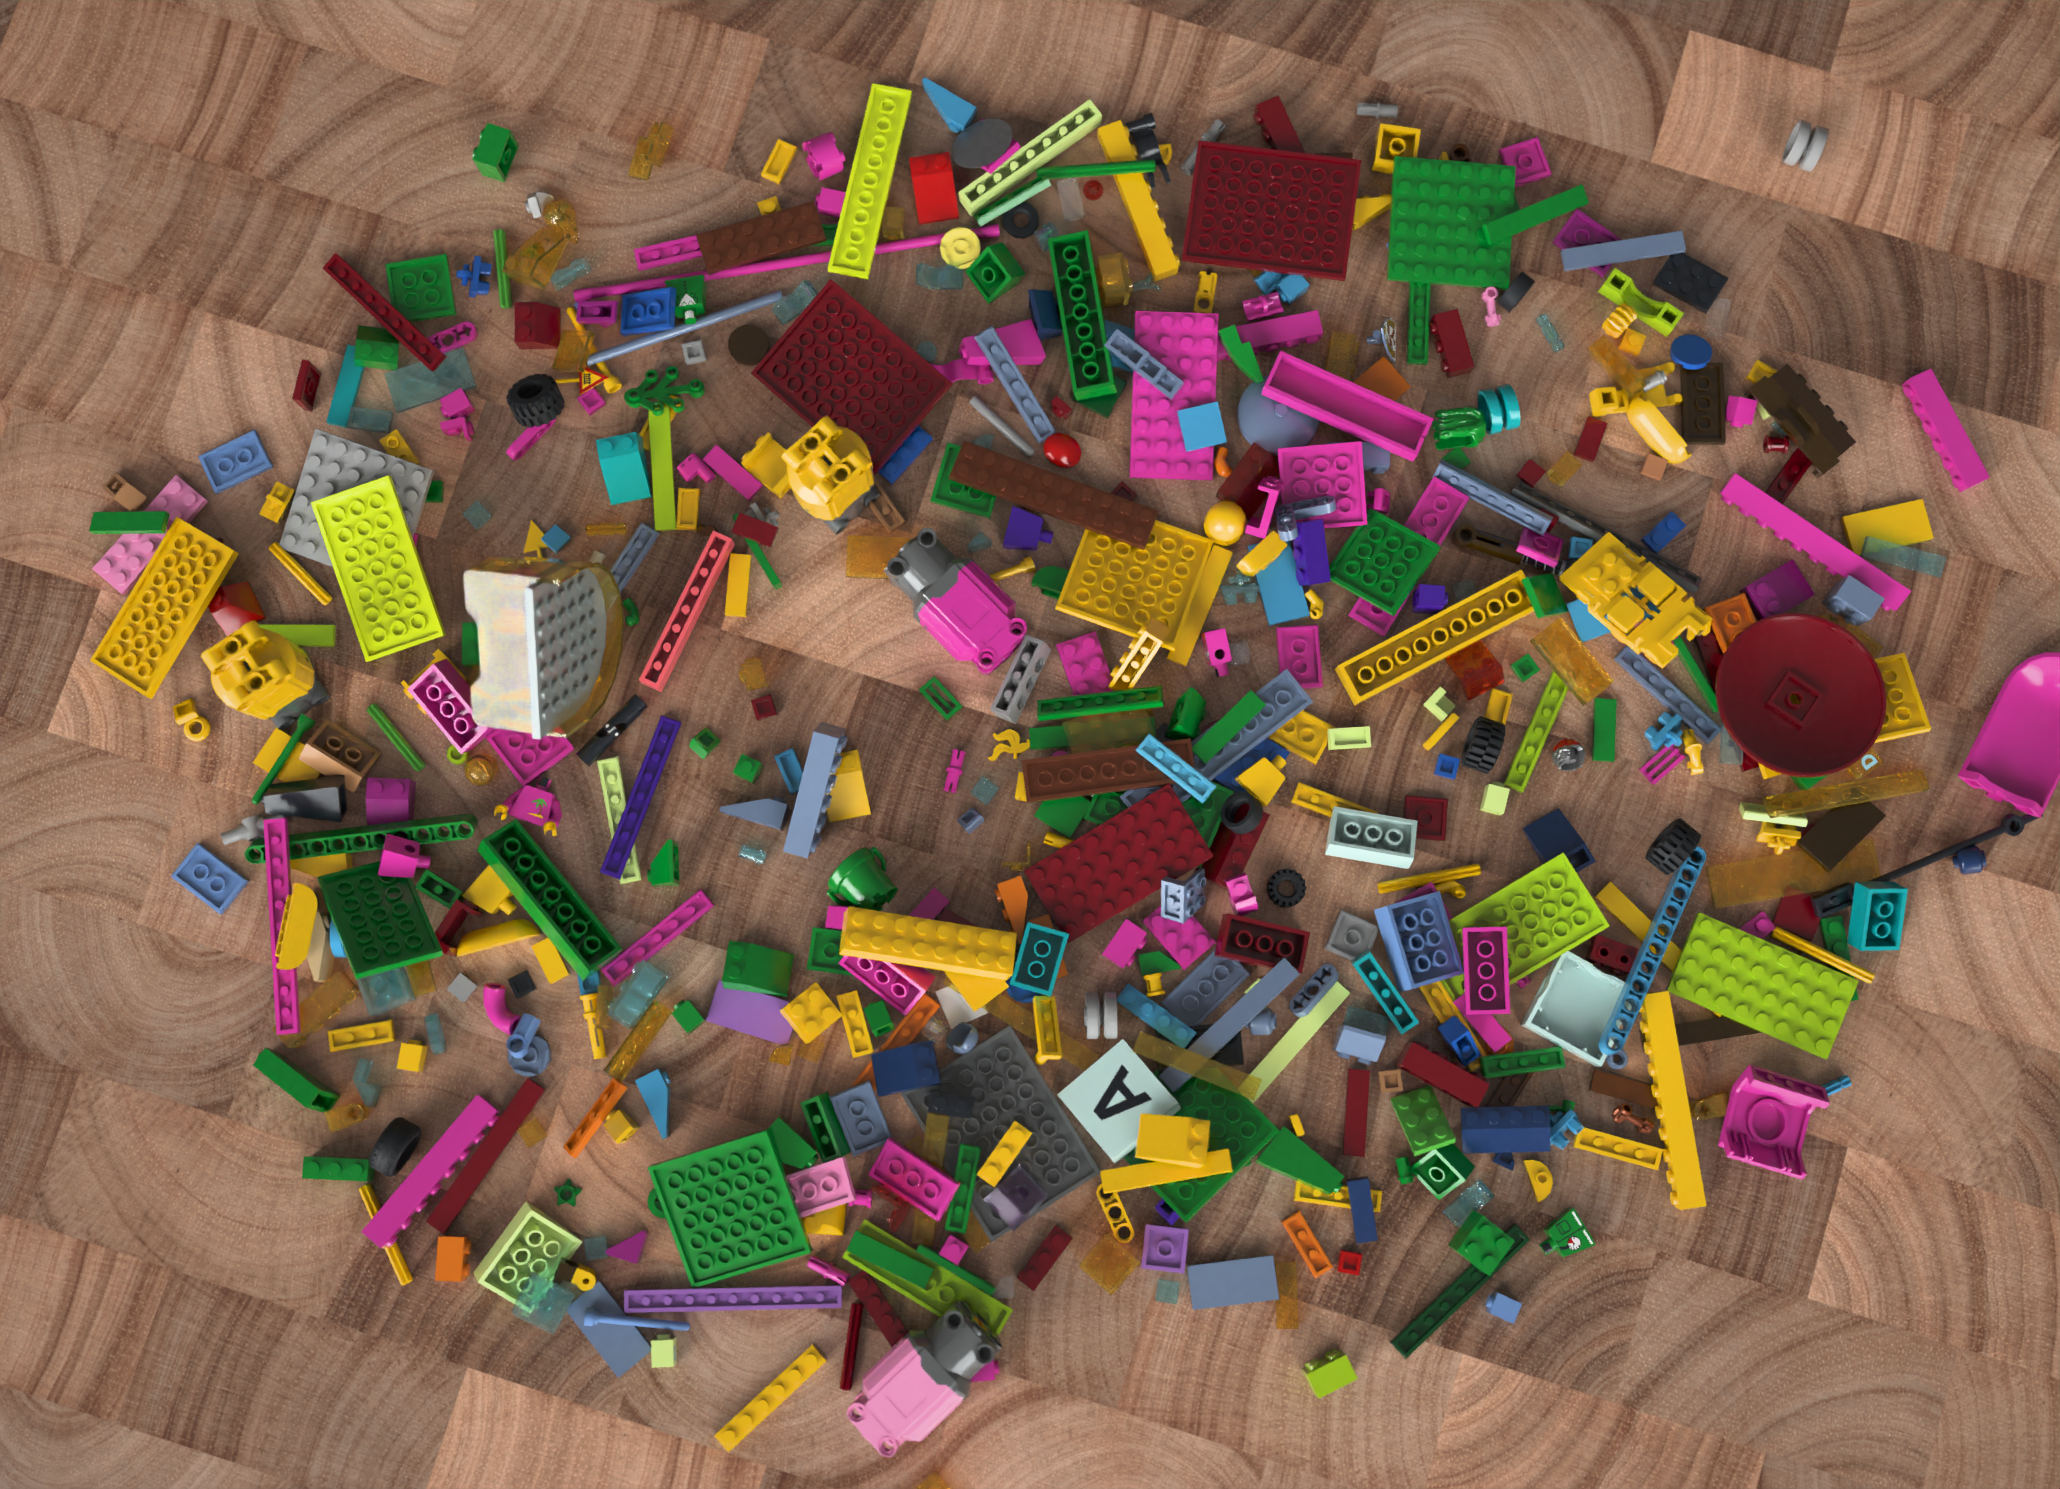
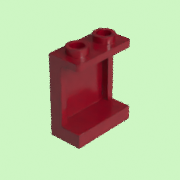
M456 899L435 931L442 953L449 956H457V947L450 942L469 913L482 917L484 913L479 911V906L467 899H464V901Z

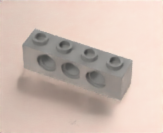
M1025 635L990 708L997 717L1014 724L1017 723L1051 652V649L1044 641Z

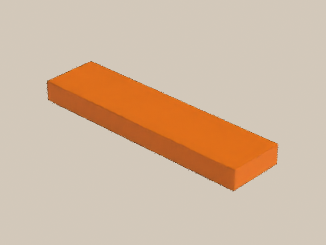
M613 1077L564 1144L563 1148L573 1158L576 1159L627 1090V1087L618 1078Z

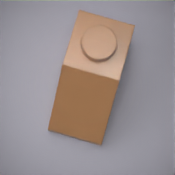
M117 472L103 487L112 498L131 512L141 509L147 498Z

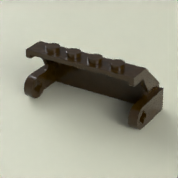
M1786 364L1771 377L1767 378L1764 376L1747 390L1744 396L1747 399L1756 398L1817 468L1812 474L1818 479L1840 462L1838 457L1855 444L1856 441L1847 432L1848 427L1841 420L1837 421L1833 416L1835 413L1828 405L1824 406L1819 400L1821 399L1820 395L1814 389L1810 390L1808 388L1806 379L1800 373L1797 375Z

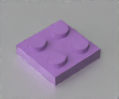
M1145 1224L1141 1268L1184 1273L1189 1229Z

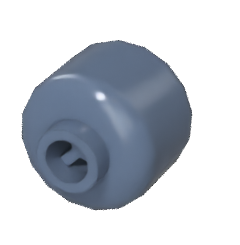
M1265 1007L1245 1027L1249 1028L1253 1035H1270L1273 1029L1277 1028L1276 1013L1272 1012L1269 1007Z

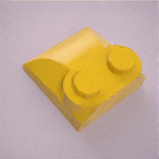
M847 1203L802 1217L806 1232L808 1234L844 1236Z

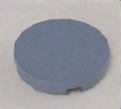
M535 1034L528 1046V1053L524 1057L514 1058L508 1050L509 1064L516 1073L522 1076L541 1074L551 1061L549 1043L543 1037ZM521 1042L515 1043V1044L512 1046V1049H513V1050H519V1049H521L522 1046H523V1043H521Z

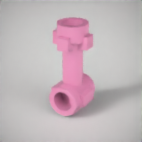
M1487 287L1486 291L1481 294L1483 301L1487 303L1488 315L1484 319L1488 327L1499 325L1501 315L1496 314L1495 298L1499 295L1494 287Z

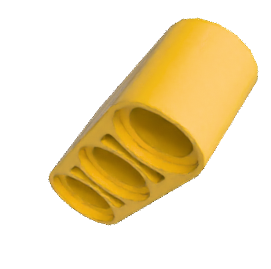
M1100 1183L1096 1189V1194L1114 1236L1120 1242H1129L1134 1236V1230L1118 1193L1112 1192L1110 1197L1103 1198L1100 1195L1102 1183ZM1113 1206H1118L1121 1209V1214L1117 1218H1112L1109 1215V1210ZM1122 1226H1126L1130 1230V1234L1126 1238L1118 1236V1230Z

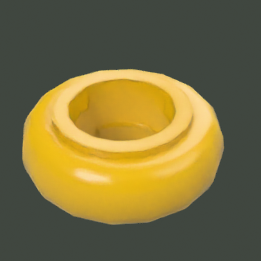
M202 716L196 717L184 725V733L192 741L206 739L211 730L209 721ZM196 723H201V732L194 734L192 731L193 726Z

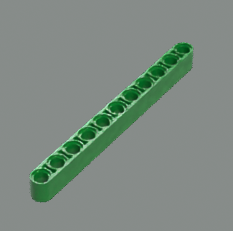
M459 814L289 835L290 860L383 849L385 839L381 838L379 834H384L385 836L386 834H391L418 842L419 844L468 839L476 830L478 820L472 814ZM462 824H468L471 829L464 828ZM441 826L447 827L449 831H444ZM420 829H426L429 834H424ZM399 831L405 832L407 836L401 835ZM358 836L363 837L365 841H361ZM264 838L255 839L245 851V858L248 862L252 864L266 863ZM337 839H342L345 844L339 843ZM316 841L321 842L324 846H319ZM295 843L300 844L303 849L298 848ZM254 849H258L261 854L256 853Z

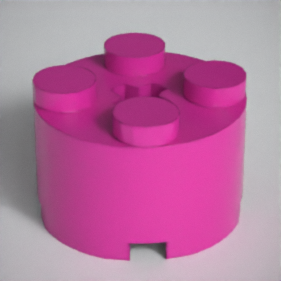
M832 132L823 133L803 142V151H808L807 163L816 178L819 177V181L844 169L842 162L845 161V156L841 149H837L835 145L836 139Z

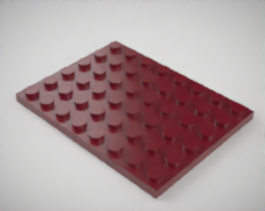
M1198 140L1182 261L1345 281L1362 160Z
M832 279L827 282L751 372L756 379L811 427H814L823 417L828 415L837 426L848 428L856 433L869 450L874 476L953 385L952 382Z

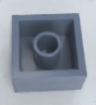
M1848 575L1834 584L1822 604L1826 606L1829 612L1843 617L1847 624L1857 627L1872 619L1885 598Z

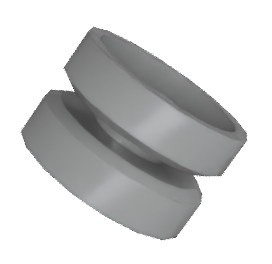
M1799 120L1785 146L1782 163L1793 166L1798 162L1799 169L1811 172L1825 146L1828 129L1816 126L1811 131L1810 122Z
M1086 992L1084 1026H1086L1087 1039H1098L1100 1036V1026H1103V1033L1106 1039H1117L1116 992H1105L1103 994V1005H1099V995L1097 992Z

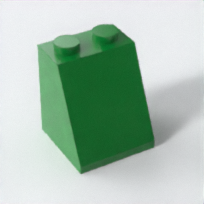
M783 1116L778 1117L769 1127L771 1137L782 1163L803 1169L805 1167H812L820 1158L817 1155L819 1153L817 1147Z

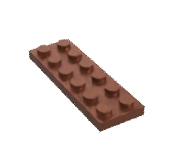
M814 201L696 234L708 275L826 241Z

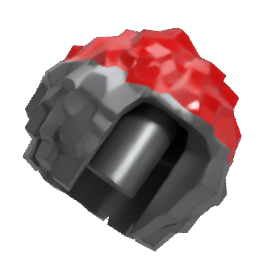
M1564 738L1554 747L1552 760L1559 770L1575 771L1583 766L1586 752L1584 747L1575 739Z

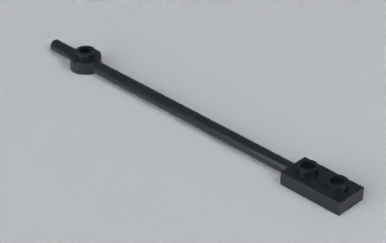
M2007 814L2003 817L2000 826L1867 882L1892 881L1956 854L1963 848L1975 846L2003 833L2017 836L2023 831L2025 824L2039 819V817L2029 814L2021 817L2015 814ZM1846 882L1810 897L1815 916L1823 918L1851 906L1855 888L1853 884Z

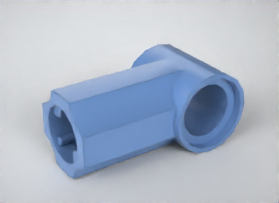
M523 1013L513 1035L508 1038L507 1048L514 1058H522L528 1053V1046L541 1023L535 1016ZM517 1042L523 1043V1046H522L521 1049H519V1050H513V1049H512V1046H513L515 1043H517Z

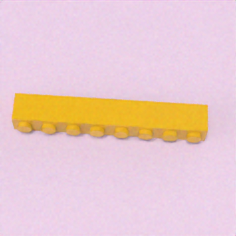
M1121 120L1098 128L1097 136L1108 163L1137 161L1135 157L1137 156L1134 144H1130L1128 139L1130 138L1127 126H1123ZM1144 172L1113 175L1154 282L1177 274L1180 260L1177 254H1173L1171 237L1166 236L1164 219L1158 216V204L1155 199L1151 198V186L1148 180H1144Z

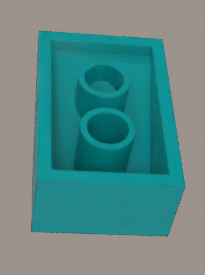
M637 432L596 440L599 462L611 505L651 498L652 493L643 438Z

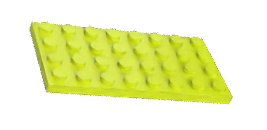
M388 475L311 502L366 662L446 635L391 476Z

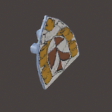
M1386 318L1381 326V331L1375 330L1373 336H1367V344L1384 343L1388 356L1393 362H1396V322L1392 318Z

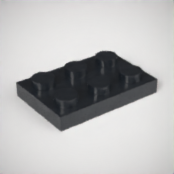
M1678 253L1669 256L1652 285L1707 314L1729 278L1684 253Z

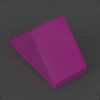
M648 1229L605 1250L606 1254L635 1264L639 1263L649 1234Z

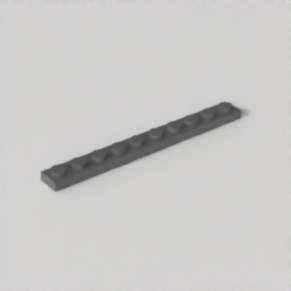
M1518 479L1514 484L1510 495L1538 510L1543 508L1558 516L1557 522L1568 525L1571 530L1581 532L1595 542H1598L1606 533L1610 532L1626 548L1632 550L1638 557L1644 556L1646 563L1649 561L1685 591L1695 594L1698 590L1701 577Z

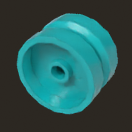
M1510 384L1499 385L1495 391L1488 388L1478 392V409L1482 410L1485 415V431L1487 434L1500 433L1503 427L1506 430H1512L1520 426L1519 403Z

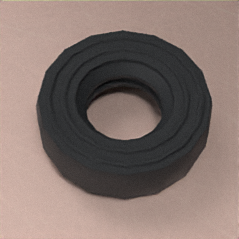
M1022 202L1003 214L1004 229L1014 238L1024 239L1030 237L1035 233L1039 225L1037 210L1027 202ZM1018 213H1024L1028 216L1029 222L1024 227H1018L1013 222L1014 216Z

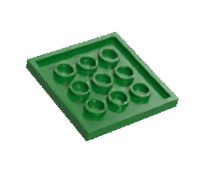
M1370 508L1367 511V525L1356 527L1329 566L1330 579L1335 584L1394 616L1441 548L1440 545Z

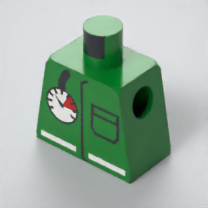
M1568 1207L1543 1229L1548 1239L1541 1242L1539 1247L1545 1256L1556 1250L1559 1256L1566 1257L1592 1247L1596 1243L1576 1210Z

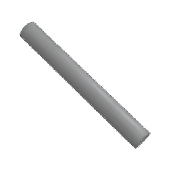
M976 395L970 400L969 403L1028 458L1035 453V449Z

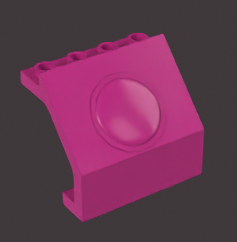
M1749 1064L1732 1086L1718 1146L1725 1149L1727 1157L1803 1180L1807 1172L1801 1156L1802 1145L1812 1111L1816 1106L1826 1109L1830 1104L1826 1089Z

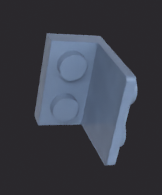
M1199 868L1186 881H1180L1167 876L1161 880V917L1185 923L1204 906L1206 901L1204 895V886L1206 884V877H1204L1205 869Z

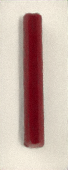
M857 1302L851 1304L839 1387L845 1391H850L852 1388L863 1304Z

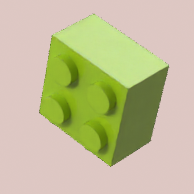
M1332 1349L1324 1354V1358L1318 1361L1317 1358L1305 1363L1306 1367L1302 1368L1313 1393L1318 1399L1358 1379L1347 1355L1341 1350Z

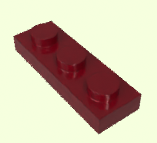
M1055 1225L1016 1278L1034 1291L1073 1238Z

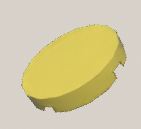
M963 227L953 228L945 233L940 245L941 256L945 262L958 269L970 267L979 257L981 250L980 241L976 234Z

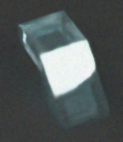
M924 263L917 264L916 285L933 290L963 289V269L949 264L939 268Z
M809 280L802 281L792 294L782 296L771 310L781 324L786 325L799 316L818 293Z
M359 1058L353 1081L365 1106L376 1107L383 1086L367 1082L373 1060Z
M1479 1179L1443 1210V1213L1458 1228L1465 1222L1473 1210L1477 1211L1492 1200L1495 1195Z

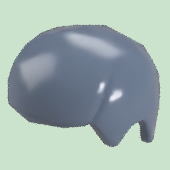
M959 1023L947 1036L946 1046L957 1054L968 1053L977 1044L979 1038L977 1029L970 1023Z

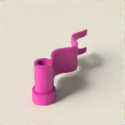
M965 359L953 360L939 366L931 364L952 383L960 379H977L979 384H989L994 381L990 365H967Z

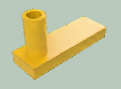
M1034 996L1032 999L1038 1052L1034 1055V1061L1038 1065H1043L1048 1059H1060L1062 1057L1055 996Z

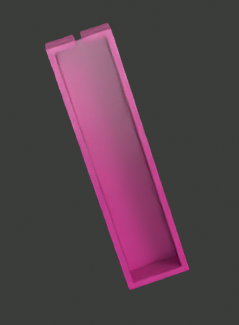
M1280 351L1261 395L1412 462L1417 457L1434 419L1283 351Z

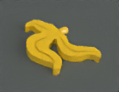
M1011 729L1005 730L998 735L993 733V737L997 741L1008 740L1011 747L1002 743L996 745L993 755L988 757V759L995 761L1003 752L1013 753L1014 759H1017L1018 753H1022L1030 748V740L1027 739L1026 743L1020 744L1019 734Z

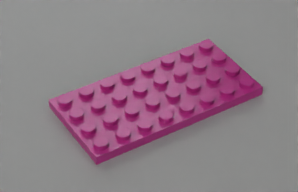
M1135 311L1134 342L1163 364L1167 370L1181 379L1184 385L1171 400L1133 370L1129 478L1212 481L1214 446L1186 452L1177 411L1215 402L1218 314Z

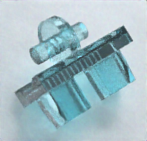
M1237 570L1236 577H1229V583L1237 584L1221 585L1220 592L1226 605L1237 604L1236 594L1244 593L1245 603H1256L1257 592H1260V585L1258 583L1243 584L1242 582H1250V576H1242L1241 571Z

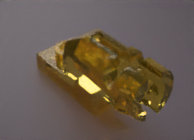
M655 121L650 128L647 138L639 136L628 176L648 181L652 167H662L666 151L670 145L668 140L672 139L674 132L673 127L662 122L659 125Z

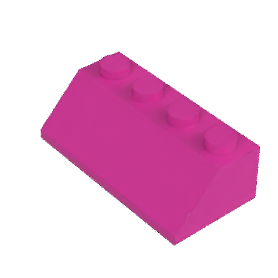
M844 955L838 963L905 1016L936 978L923 967Z

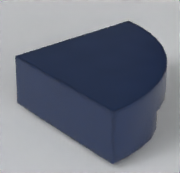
M1512 1153L1494 1154L1492 1162L1513 1171L1514 1159Z

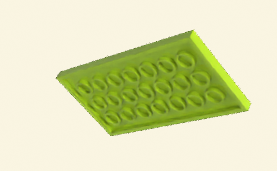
M1564 852L1449 920L1462 966V928L1507 927L1509 985L1610 926ZM1464 974L1441 980L1453 1002L1465 993Z
M1698 912L1666 991L1827 1060L1859 981Z

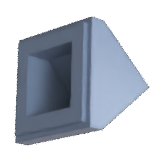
M971 807L957 819L958 823L968 834H971L985 822L982 815L974 807Z

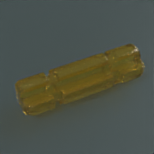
M624 522L617 523L616 525L614 523L586 524V534L588 536H596V534L615 535L616 533L618 535H625L627 533V525Z

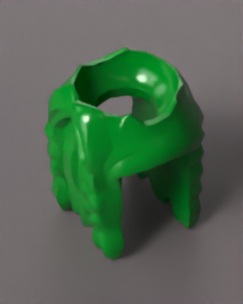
M1468 406L1435 411V417L1440 418L1432 422L1433 429L1437 430L1433 436L1438 441L1435 443L1437 450L1455 449L1458 447L1474 448L1484 440L1482 438L1486 434V421L1482 410Z

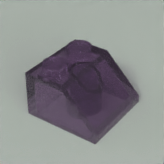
M1018 1165L984 1200L1015 1231L1049 1195Z

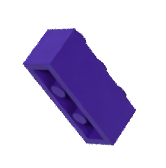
M1323 519L1296 522L1298 537L1293 540V557L1296 561L1298 584L1313 585L1330 582Z

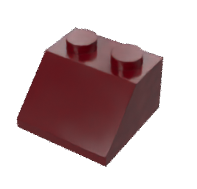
M515 302L514 342L520 350L561 349V309L538 302Z

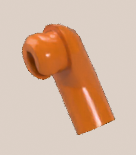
M1219 447L1213 465L1220 476L1227 478L1232 475V468L1225 461L1229 450Z

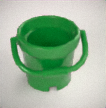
M863 847L849 855L835 869L828 881L829 890H827V895L841 906L854 905L856 908L882 911L883 908L881 906L885 902L889 904L892 901L898 888L885 873L886 860L876 847H871L870 849ZM875 855L879 858L881 867L875 861ZM835 894H841L848 901L839 899Z

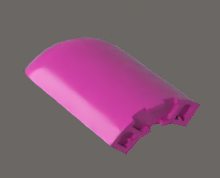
M2044 652L2029 657L2013 669L2005 680L1958 774V777L1972 788L1985 790L1987 792L1985 796L1999 803L2002 800L2014 804L2015 810L2041 818L2060 780V652Z

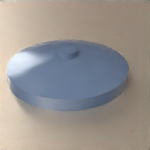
M1268 375L1263 377L1264 381L1260 384L1251 383L1242 394L1237 407V422L1242 435L1249 444L1263 453L1278 456V448L1306 446L1315 435L1319 420L1261 395L1269 377Z

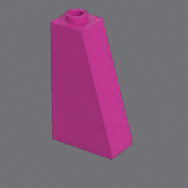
M1032 319L994 329L1016 365H1039L1043 363L1046 354ZM976 335L962 339L959 354L962 359H965L967 365H990L974 339Z

